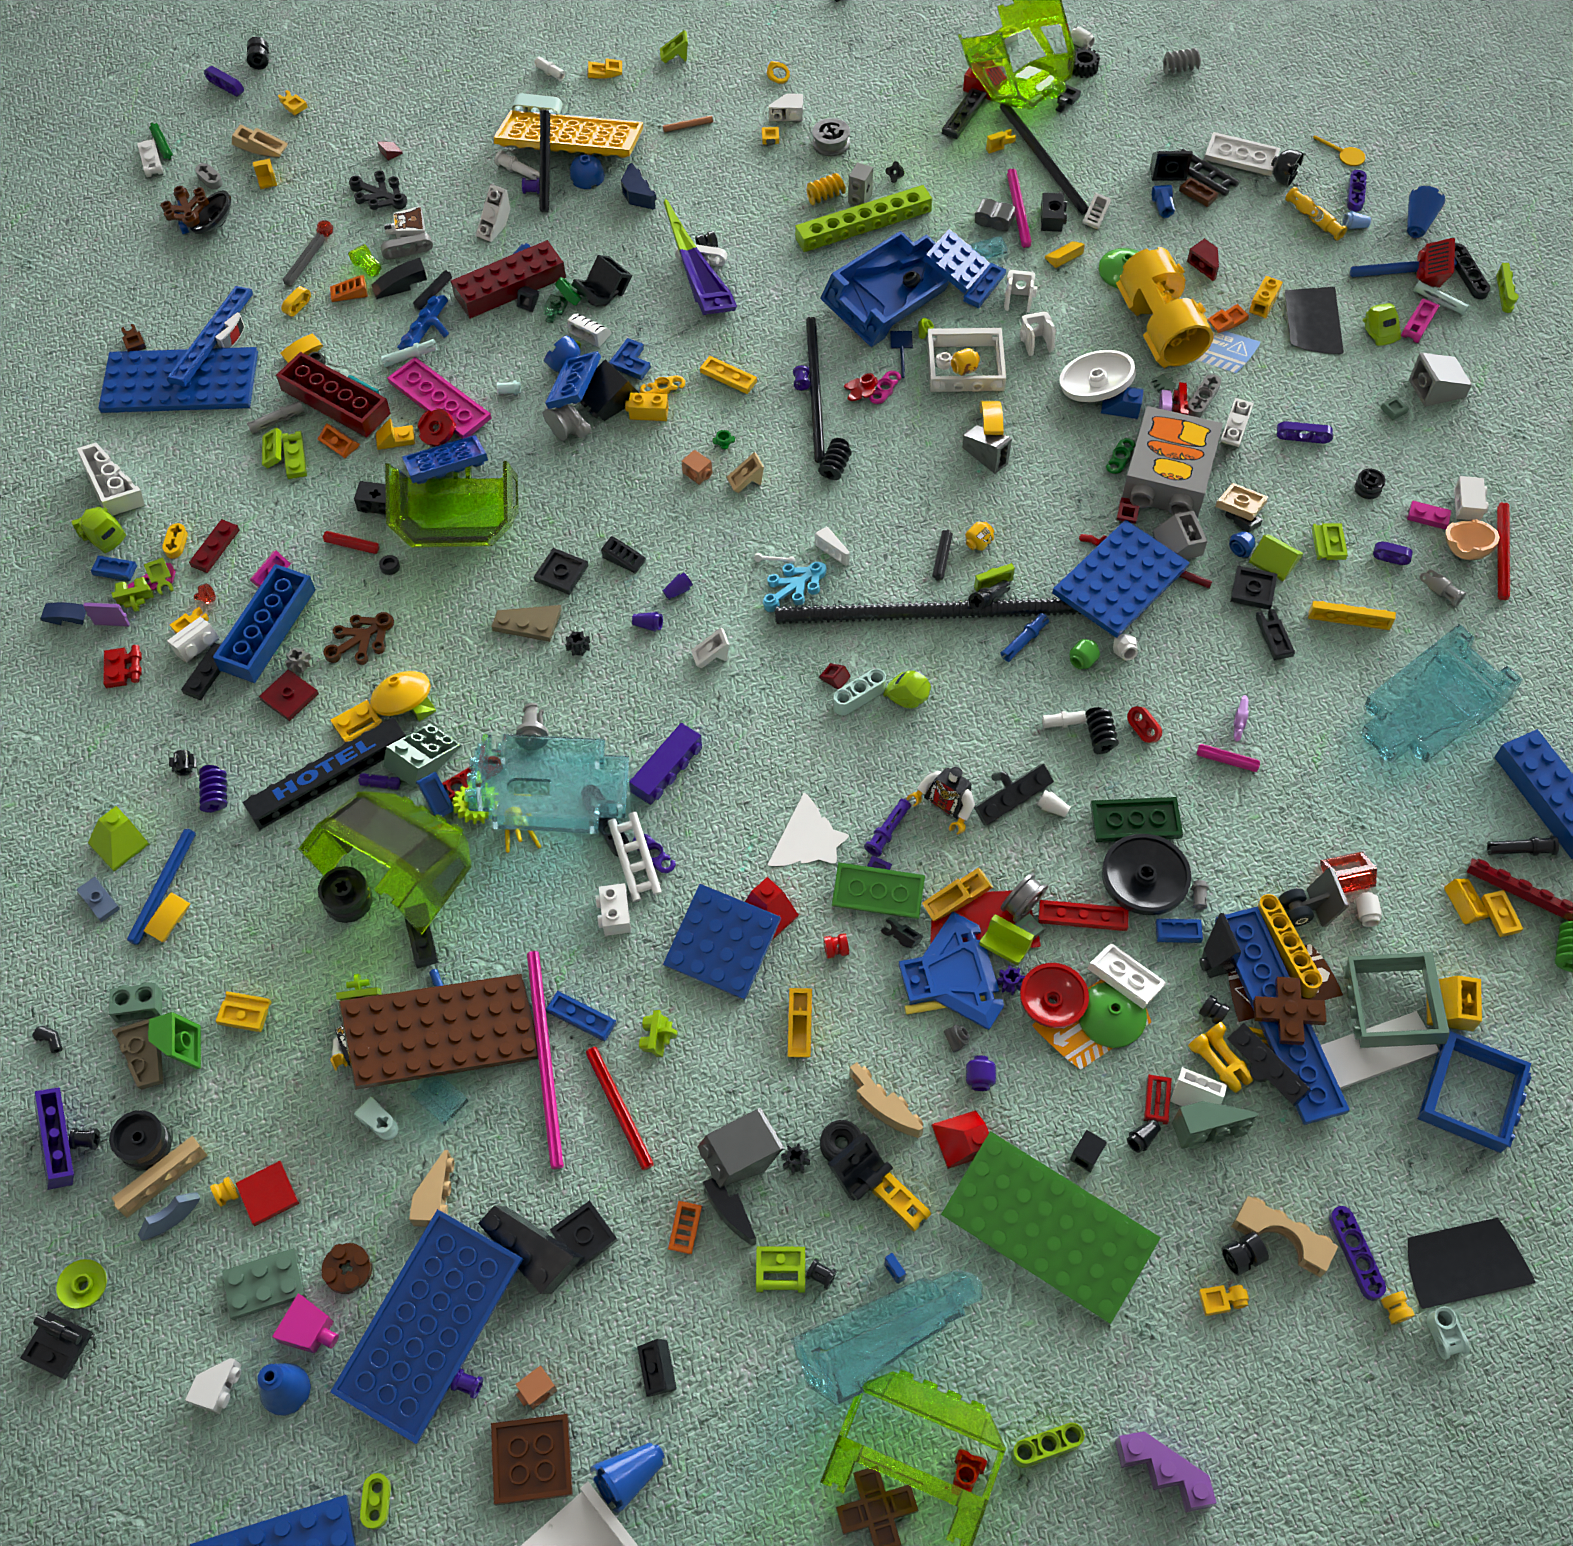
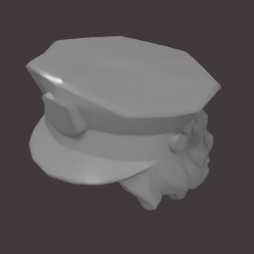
M567 404L555 409L547 408L542 412L545 422L553 434L561 441L566 440L569 434L583 438L591 431L590 424L585 422L579 412L571 405Z

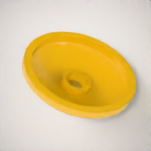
M403 671L393 674L384 679L375 688L370 699L371 706L376 713L384 716L405 713L418 706L427 697L431 688L430 681L425 674L416 671Z

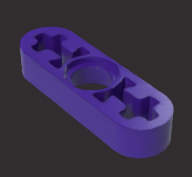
M209 66L204 70V75L209 82L238 97L244 92V87L240 81L216 67Z
M1362 170L1352 171L1349 178L1347 208L1353 212L1361 211L1365 202L1367 175ZM1353 189H1358L1361 192H1355Z
M1284 421L1277 425V437L1281 440L1326 444L1333 439V429L1328 425ZM1308 431L1309 433L1301 434L1300 432Z

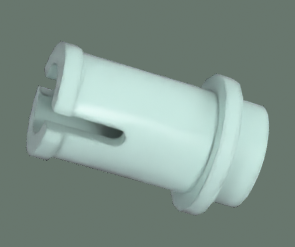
M516 380L508 383L499 382L497 383L498 395H518V393H521V383Z

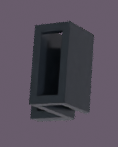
M597 255L587 279H574L571 286L577 290L579 295L586 297L591 305L606 306L615 296L624 295L633 275L610 256Z

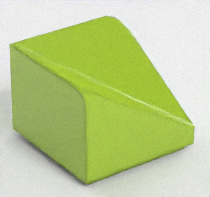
M427 696L418 706L410 711L420 722L436 712V709Z

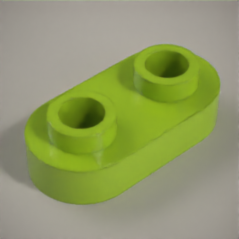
M381 1473L371 1474L363 1484L360 1520L365 1527L371 1530L381 1528L388 1519L391 1484L389 1479ZM377 1484H382L381 1491L375 1493L374 1487ZM378 1511L379 1518L375 1521H372V1513Z

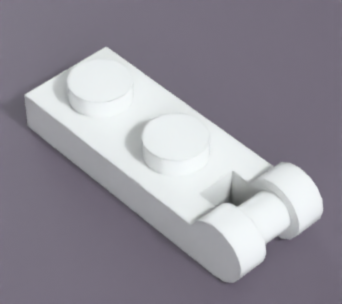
M154 139L137 143L146 177H152V174L156 173L159 175L164 174Z

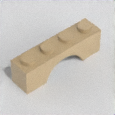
M1248 1196L1245 1199L1231 1226L1244 1235L1253 1231L1258 1236L1267 1232H1274L1285 1236L1292 1242L1297 1251L1298 1265L1320 1278L1327 1272L1338 1248L1329 1237L1310 1231V1228L1304 1223L1294 1222L1284 1212L1269 1208L1264 1201L1256 1197Z

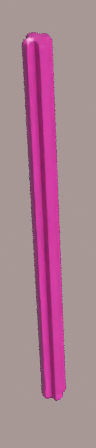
M530 951L527 953L549 1159L551 1169H561L564 1165L540 956L538 951Z

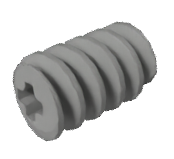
M1192 48L1191 50L1185 49V51L1166 52L1163 59L1165 75L1169 73V69L1171 73H1175V68L1178 73L1181 72L1182 67L1184 72H1186L1188 66L1191 71L1194 70V66L1198 70L1201 64L1198 49Z

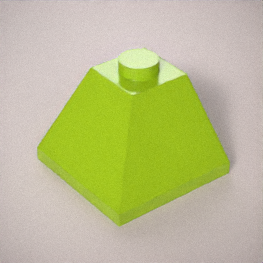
M117 806L98 819L88 841L91 848L113 871H116L150 845Z

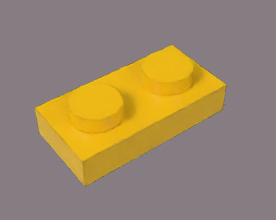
M1504 890L1482 896L1481 900L1499 937L1517 934L1523 930Z

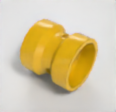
M1404 1291L1391 1294L1380 1300L1383 1307L1389 1312L1388 1318L1392 1325L1404 1322L1415 1316L1412 1308L1408 1307L1406 1303L1407 1297Z

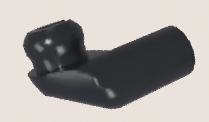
M39 1026L32 1034L35 1041H48L51 1053H59L63 1050L59 1034L56 1030L46 1026Z

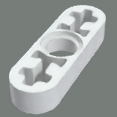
M696 245L700 253L705 254L704 258L709 265L723 266L727 259V252L725 250ZM677 246L675 255H676V257H677L679 260L682 261L681 256H680V252H679V249H678V246Z

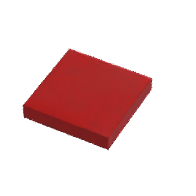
M281 1161L236 1182L254 1227L300 1204Z

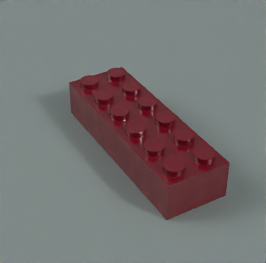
M546 240L451 280L454 297L469 319L516 300L518 289L524 286L539 290L557 282L560 277L565 279L566 274L563 260L549 241Z
M302 352L298 353L276 374L281 391L366 438L391 414L387 398Z

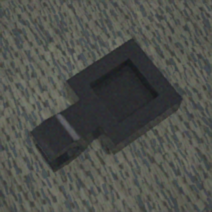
M1066 85L1058 93L1057 103L1059 105L1055 110L1062 113L1067 104L1073 105L1080 97L1081 91Z
M892 917L885 921L891 925V930L887 927L881 929L884 935H893L902 946L911 949L918 945L923 938V935L906 924L902 926Z

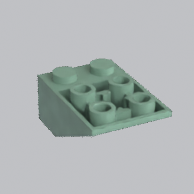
M429 723L387 746L383 767L415 788L418 786L416 784L418 780L433 772H437L461 747V744Z
M1201 1101L1180 1107L1172 1121V1125L1181 1148L1189 1147L1190 1150L1202 1147L1203 1143L1212 1141L1213 1144L1224 1141L1225 1137L1234 1135L1235 1138L1248 1134L1258 1114L1253 1111Z

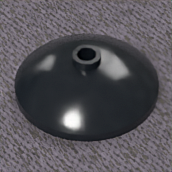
M227 191L215 192L207 198L209 204L199 213V224L190 227L193 233L205 234L221 227L225 223L231 208V195Z

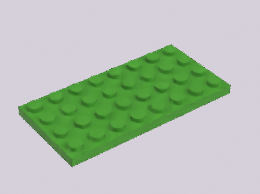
M992 1131L989 1132L941 1213L942 1216L1110 1324L1161 1239L1160 1236Z

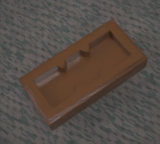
M1191 177L1179 188L1181 193L1206 207L1210 206L1218 198L1219 194Z

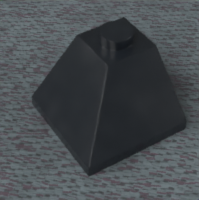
M1153 152L1150 164L1152 181H1186L1193 152Z
M1224 913L1219 914L1203 949L1202 956L1199 959L1201 969L1204 972L1206 971L1209 978L1235 971L1241 954L1239 945Z

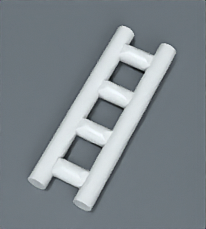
M631 812L628 814L630 821L618 825L616 819H611L608 821L632 901L638 902L641 900L639 894L641 892L652 889L653 895H658L662 891L637 812ZM633 829L636 841L624 844L620 833ZM639 849L643 861L630 865L627 853ZM646 869L649 881L636 885L633 873Z

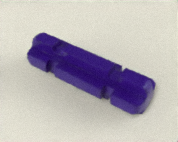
M361 773L358 778L359 785L368 786L370 784V787L386 789L390 787V789L398 790L401 784L399 777L389 778V776L375 774L369 776V774Z

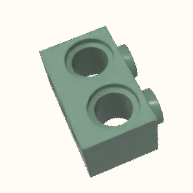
M144 982L136 986L121 985L118 988L110 989L109 1015L116 1023L161 1016L163 992L156 983ZM151 997L148 1001L144 1002L146 998ZM128 1000L124 1005H121L123 1001Z

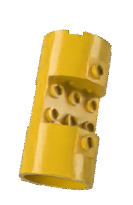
M1157 247V249L1150 251L1146 248L1134 254L1123 265L1124 270L1116 284L1128 308L1136 316L1153 313L1147 323V332L1143 334V337L1155 360L1164 369L1168 366H1182L1195 361L1209 349L1213 342L1214 334L1207 322L1208 319L1204 314L1206 309L1202 303L1199 302L1197 304L1193 298L1179 299L1185 289L1186 279L1183 276V273H1185L1183 267L1179 263L1176 265L1170 252L1162 247Z

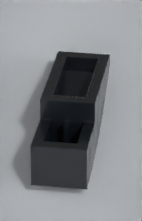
M416 258L391 269L371 285L377 300L410 291L411 284L426 281L427 277L421 259Z
M714 1178L703 1181L705 1193L718 1216L741 1239L751 1246L755 1245L756 1237L739 1194L729 1196L726 1187L720 1188Z

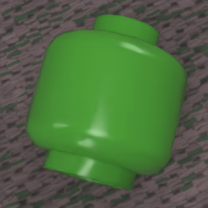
M1088 639L1079 640L1069 652L1070 662L1078 669L1090 668L1100 657L1097 643Z

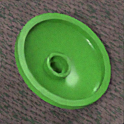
M1117 248L1107 252L1099 262L1098 270L1101 278L1110 286L1118 288L1116 283L1120 280V275H1122L1124 270L1123 265L1139 251L1132 248Z
M1106 982L1099 983L1088 989V1007L1079 1020L1084 1033L1095 1043L1109 1048H1121L1134 1043L1145 1029L1147 1022L1146 1008L1142 1009ZM1115 1006L1119 1011L1115 1012L1111 1007Z

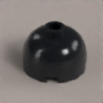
M1286 149L1279 156H1275L1271 163L1275 180L1285 186H1290L1298 173V166L1302 165L1304 153L1294 149Z

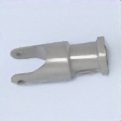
M1432 569L1420 575L1423 583L1440 597L1444 596L1452 602L1454 607L1466 596L1465 591H1460L1452 585L1453 582Z

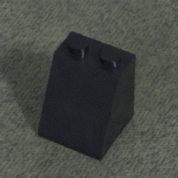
M605 359L596 368L580 403L585 408L589 406L591 408L589 412L596 419L600 417L605 422L625 409L626 400H629L630 393L639 392Z

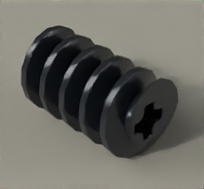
M834 438L831 440L818 469L821 476L830 480H839L852 454L849 443L845 439Z
M1101 707L1088 709L1085 715L1093 751L1095 754L1108 753L1119 744L1118 739H1116V728L1113 725L1114 720L1111 717L1112 712Z

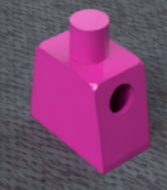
M298 1293L272 1337L280 1344L316 1353L321 1344L332 1349L337 1343L339 1335L330 1331L333 1320Z

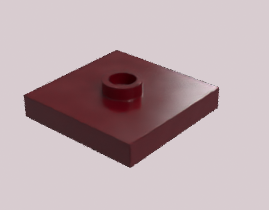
M288 669L259 695V698L285 719L291 721L319 693L317 689Z

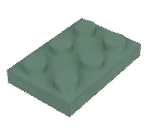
M295 1248L222 1271L229 1314L232 1320L294 1301L298 1293L306 1297L298 1254Z

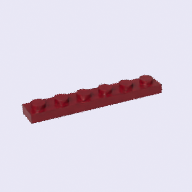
M1472 858L1469 862L1467 873L1568 921H1573V902L1567 899H1558L1546 889L1539 890L1533 887L1529 881L1524 879L1518 880L1512 877L1506 870H1497L1482 859L1476 860Z

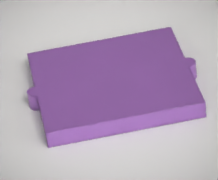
M84 603L83 605L87 616L91 618L94 625L127 627L130 625L126 617L127 614L123 612L119 604Z

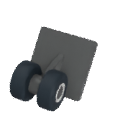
M1333 868L1325 870L1307 888L1309 900H1307L1306 894L1301 888L1288 890L1282 893L1278 899L1284 909H1290L1287 915L1294 927L1302 926L1312 921L1314 918L1312 910L1316 911L1321 926L1327 927L1349 907L1347 898Z

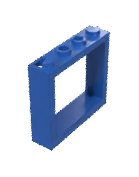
M1449 1031L1447 1044H1440L1439 1046L1440 1052L1436 1056L1417 1119L1502 1153L1507 1147H1511L1512 1141L1515 1139V1134L1512 1132L1514 1126L1518 1125L1521 1118L1518 1110L1524 1104L1527 1096L1524 1089L1525 1085L1528 1086L1532 1078L1531 1073H1529L1532 1063ZM1453 1050L1515 1075L1498 1136L1435 1111Z

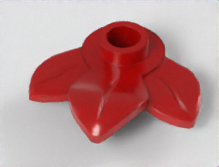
M867 373L861 376V378H855L846 383L844 388L851 391L847 399L849 401H857L862 397H870L875 392V386L878 384L877 377L872 373Z

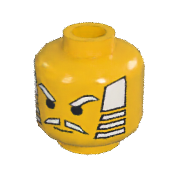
M976 522L965 533L966 545L971 550L983 551L994 540V529L987 522Z

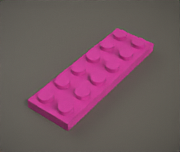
M416 357L387 377L388 382L425 411L437 410L435 408H440L448 412L456 423L454 433L462 439L469 437L492 419L491 413Z

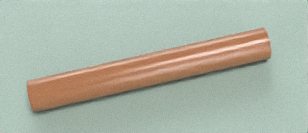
M711 115L663 125V131L669 132L712 123L713 117Z

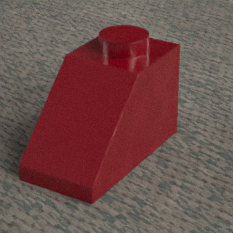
M1204 238L1190 248L1187 262L1214 281L1219 269L1218 248Z

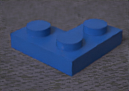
M629 338L625 340L609 362L617 371L642 380L651 368L650 362L638 358L644 350L643 344Z

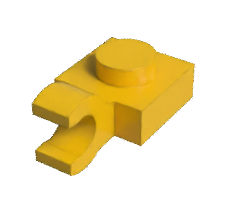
M1011 129L988 135L987 152L990 154L1004 149L1005 144H1011L1016 141V135L1011 136Z

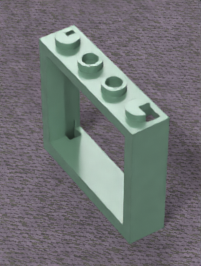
M1433 952L1348 956L1347 965L1343 966L1344 979H1348L1349 985L1346 986L1347 998L1352 999L1353 1005H1350L1351 1019L1356 1021V1025L1353 1027L1354 1038L1359 1039L1360 1048L1447 1044L1450 1032ZM1422 970L1434 1029L1367 1033L1356 973Z

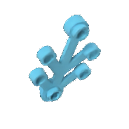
M813 562L808 567L794 568L793 564H785L782 569L784 576L788 578H779L777 574L769 575L767 581L770 587L787 586L776 594H767L763 599L764 609L767 612H774L776 606L780 607L779 601L795 589L796 593L792 595L793 603L795 605H802L805 602V583L810 579L811 582L807 585L808 592L812 595L818 594L820 592L819 581L825 577L827 571L826 565L822 562ZM801 574H803V575L800 576V577H791V576H793V575H801Z

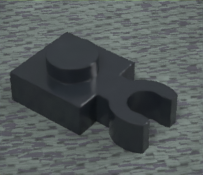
M1227 511L1225 513L1227 518L1234 520L1233 523L1248 533L1262 524V519L1258 516H1255L1250 521Z

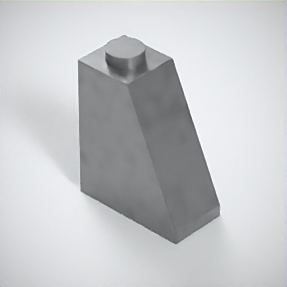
M977 425L973 429L967 430L963 435L962 448L995 474L1009 462L1012 438L1006 435H984L983 427Z

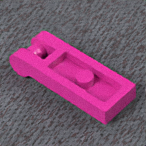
M1422 298L1405 326L1401 337H1409L1413 339V342L1419 343L1440 305Z

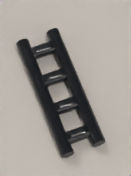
M1192 154L1191 162L1196 165L1193 168L1189 167L1188 175L1224 196H1227L1229 193L1227 189L1229 185L1234 187L1239 185V180ZM1203 168L1210 173L1204 176L1199 171ZM1217 176L1224 181L1218 184L1213 179Z

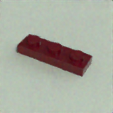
M221 519L189 561L190 566L208 573L240 531L238 525Z

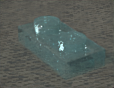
M1001 236L969 244L985 259L1005 254L1008 250Z

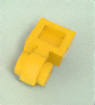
M1224 1285L1200 1289L1198 1293L1205 1316L1230 1312V1305H1233L1234 1309L1247 1307V1301H1249L1247 1290L1243 1288V1285L1229 1287V1293H1226Z

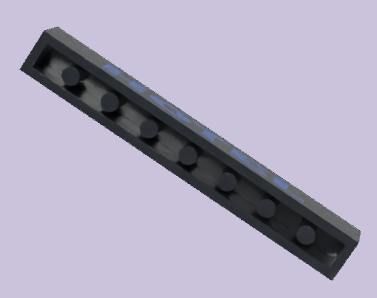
M394 718L383 721L377 727L363 732L361 736L344 743L332 752L326 753L320 759L308 763L304 768L295 773H290L286 778L269 785L263 791L251 795L242 803L260 831L383 761L387 746L404 738L406 735Z

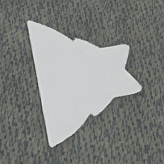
M803 793L768 866H785L799 861L801 863H809L818 859L828 863H836V847L843 843L849 835L833 830L829 821L825 817H821L817 806L806 793Z

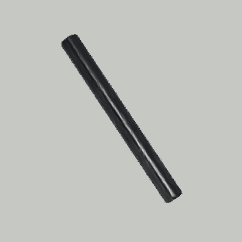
M547 109L540 111L539 209L541 212H549L550 112Z

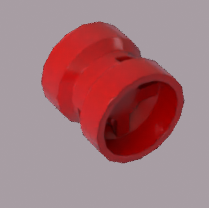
M846 933L839 934L834 938L831 936L823 937L827 959L834 958L835 955L839 954L841 956L849 955Z

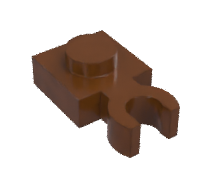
M131 324L132 329L126 331L124 327L121 328L124 335L122 339L128 352L146 349L140 331L137 332L134 324Z

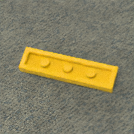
M1313 601L1308 612V619L1390 630L1396 619V612Z

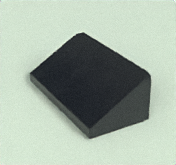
M655 1339L637 1346L646 1397L676 1390L677 1387L667 1340Z

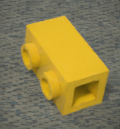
M1265 276L1252 300L1249 313L1267 318L1279 296L1283 282Z
M630 393L629 400H626L625 410L629 412L630 420L667 421L669 409L668 394Z

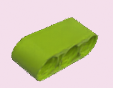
M1067 1423L1022 1439L1012 1449V1461L1020 1468H1027L1075 1451L1084 1441V1430L1077 1423ZM1067 1431L1075 1432L1078 1436V1442H1069L1066 1439L1065 1433ZM1044 1439L1052 1441L1054 1450H1044L1041 1441ZM1026 1448L1030 1452V1459H1021L1018 1456L1017 1449Z

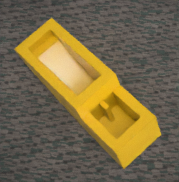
M978 867L963 878L956 879L922 902V904L935 922L991 890L993 886Z
M789 988L788 1057H811L812 988Z

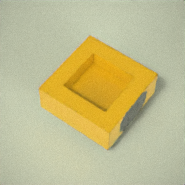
M762 127V144H779V127Z

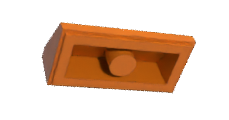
M326 423L317 439L344 458L349 456L360 445L328 423Z

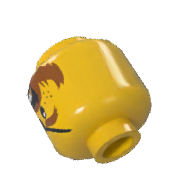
M970 348L963 349L953 354L951 367L955 373L964 376L977 370L980 357L977 352Z

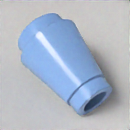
M1353 211L1346 212L1342 219V225L1346 226L1347 229L1368 228L1371 224V217Z

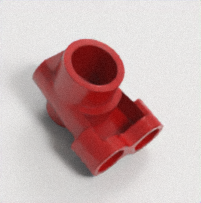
M959 1449L954 1461L957 1467L952 1491L969 1497L979 1474H983L985 1471L987 1460L980 1456H974L966 1450Z

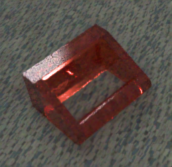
M1363 851L1320 860L1323 872L1333 866L1360 862V867L1335 871L1344 893L1376 887L1377 867Z

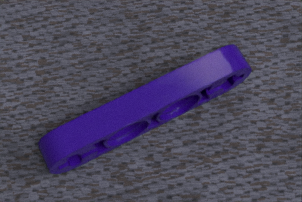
M1338 1206L1329 1216L1330 1224L1361 1293L1366 1299L1376 1301L1386 1292L1385 1282L1354 1214L1349 1208ZM1339 1213L1341 1216H1346L1347 1219L1344 1223L1342 1220L1338 1221L1336 1219ZM1346 1227L1348 1230L1342 1233V1230ZM1352 1235L1356 1237L1358 1246L1350 1247L1346 1243V1236ZM1357 1259H1365L1369 1264V1269L1367 1271L1360 1270L1356 1265ZM1371 1273L1373 1274L1370 1280L1368 1277L1365 1280L1363 1279V1277H1366ZM1371 1284L1378 1286L1379 1289L1376 1291V1294L1373 1290L1369 1291L1368 1287Z

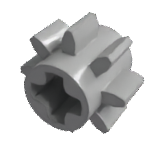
M303 647L301 649L292 648L289 653L285 654L287 657L285 664L287 668H291L293 673H303L308 667H311L309 660L312 658L309 653L305 652Z

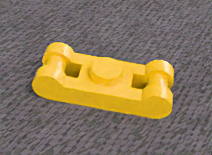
M889 1172L882 1179L883 1182L872 1193L880 1198L915 1232L920 1227L919 1223L923 1219L927 1220L931 1216V1212ZM891 1186L893 1190L888 1194L885 1189ZM912 1207L917 1211L913 1216L908 1213Z

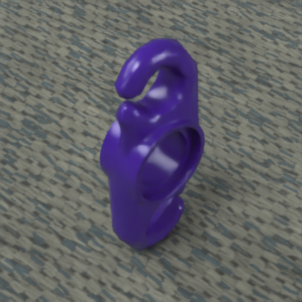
M644 834L648 850L657 849L660 851L657 857H651L653 866L660 873L672 872L676 866V861L671 860L669 867H662V862L665 860L669 861L671 857L663 851V847L648 834Z

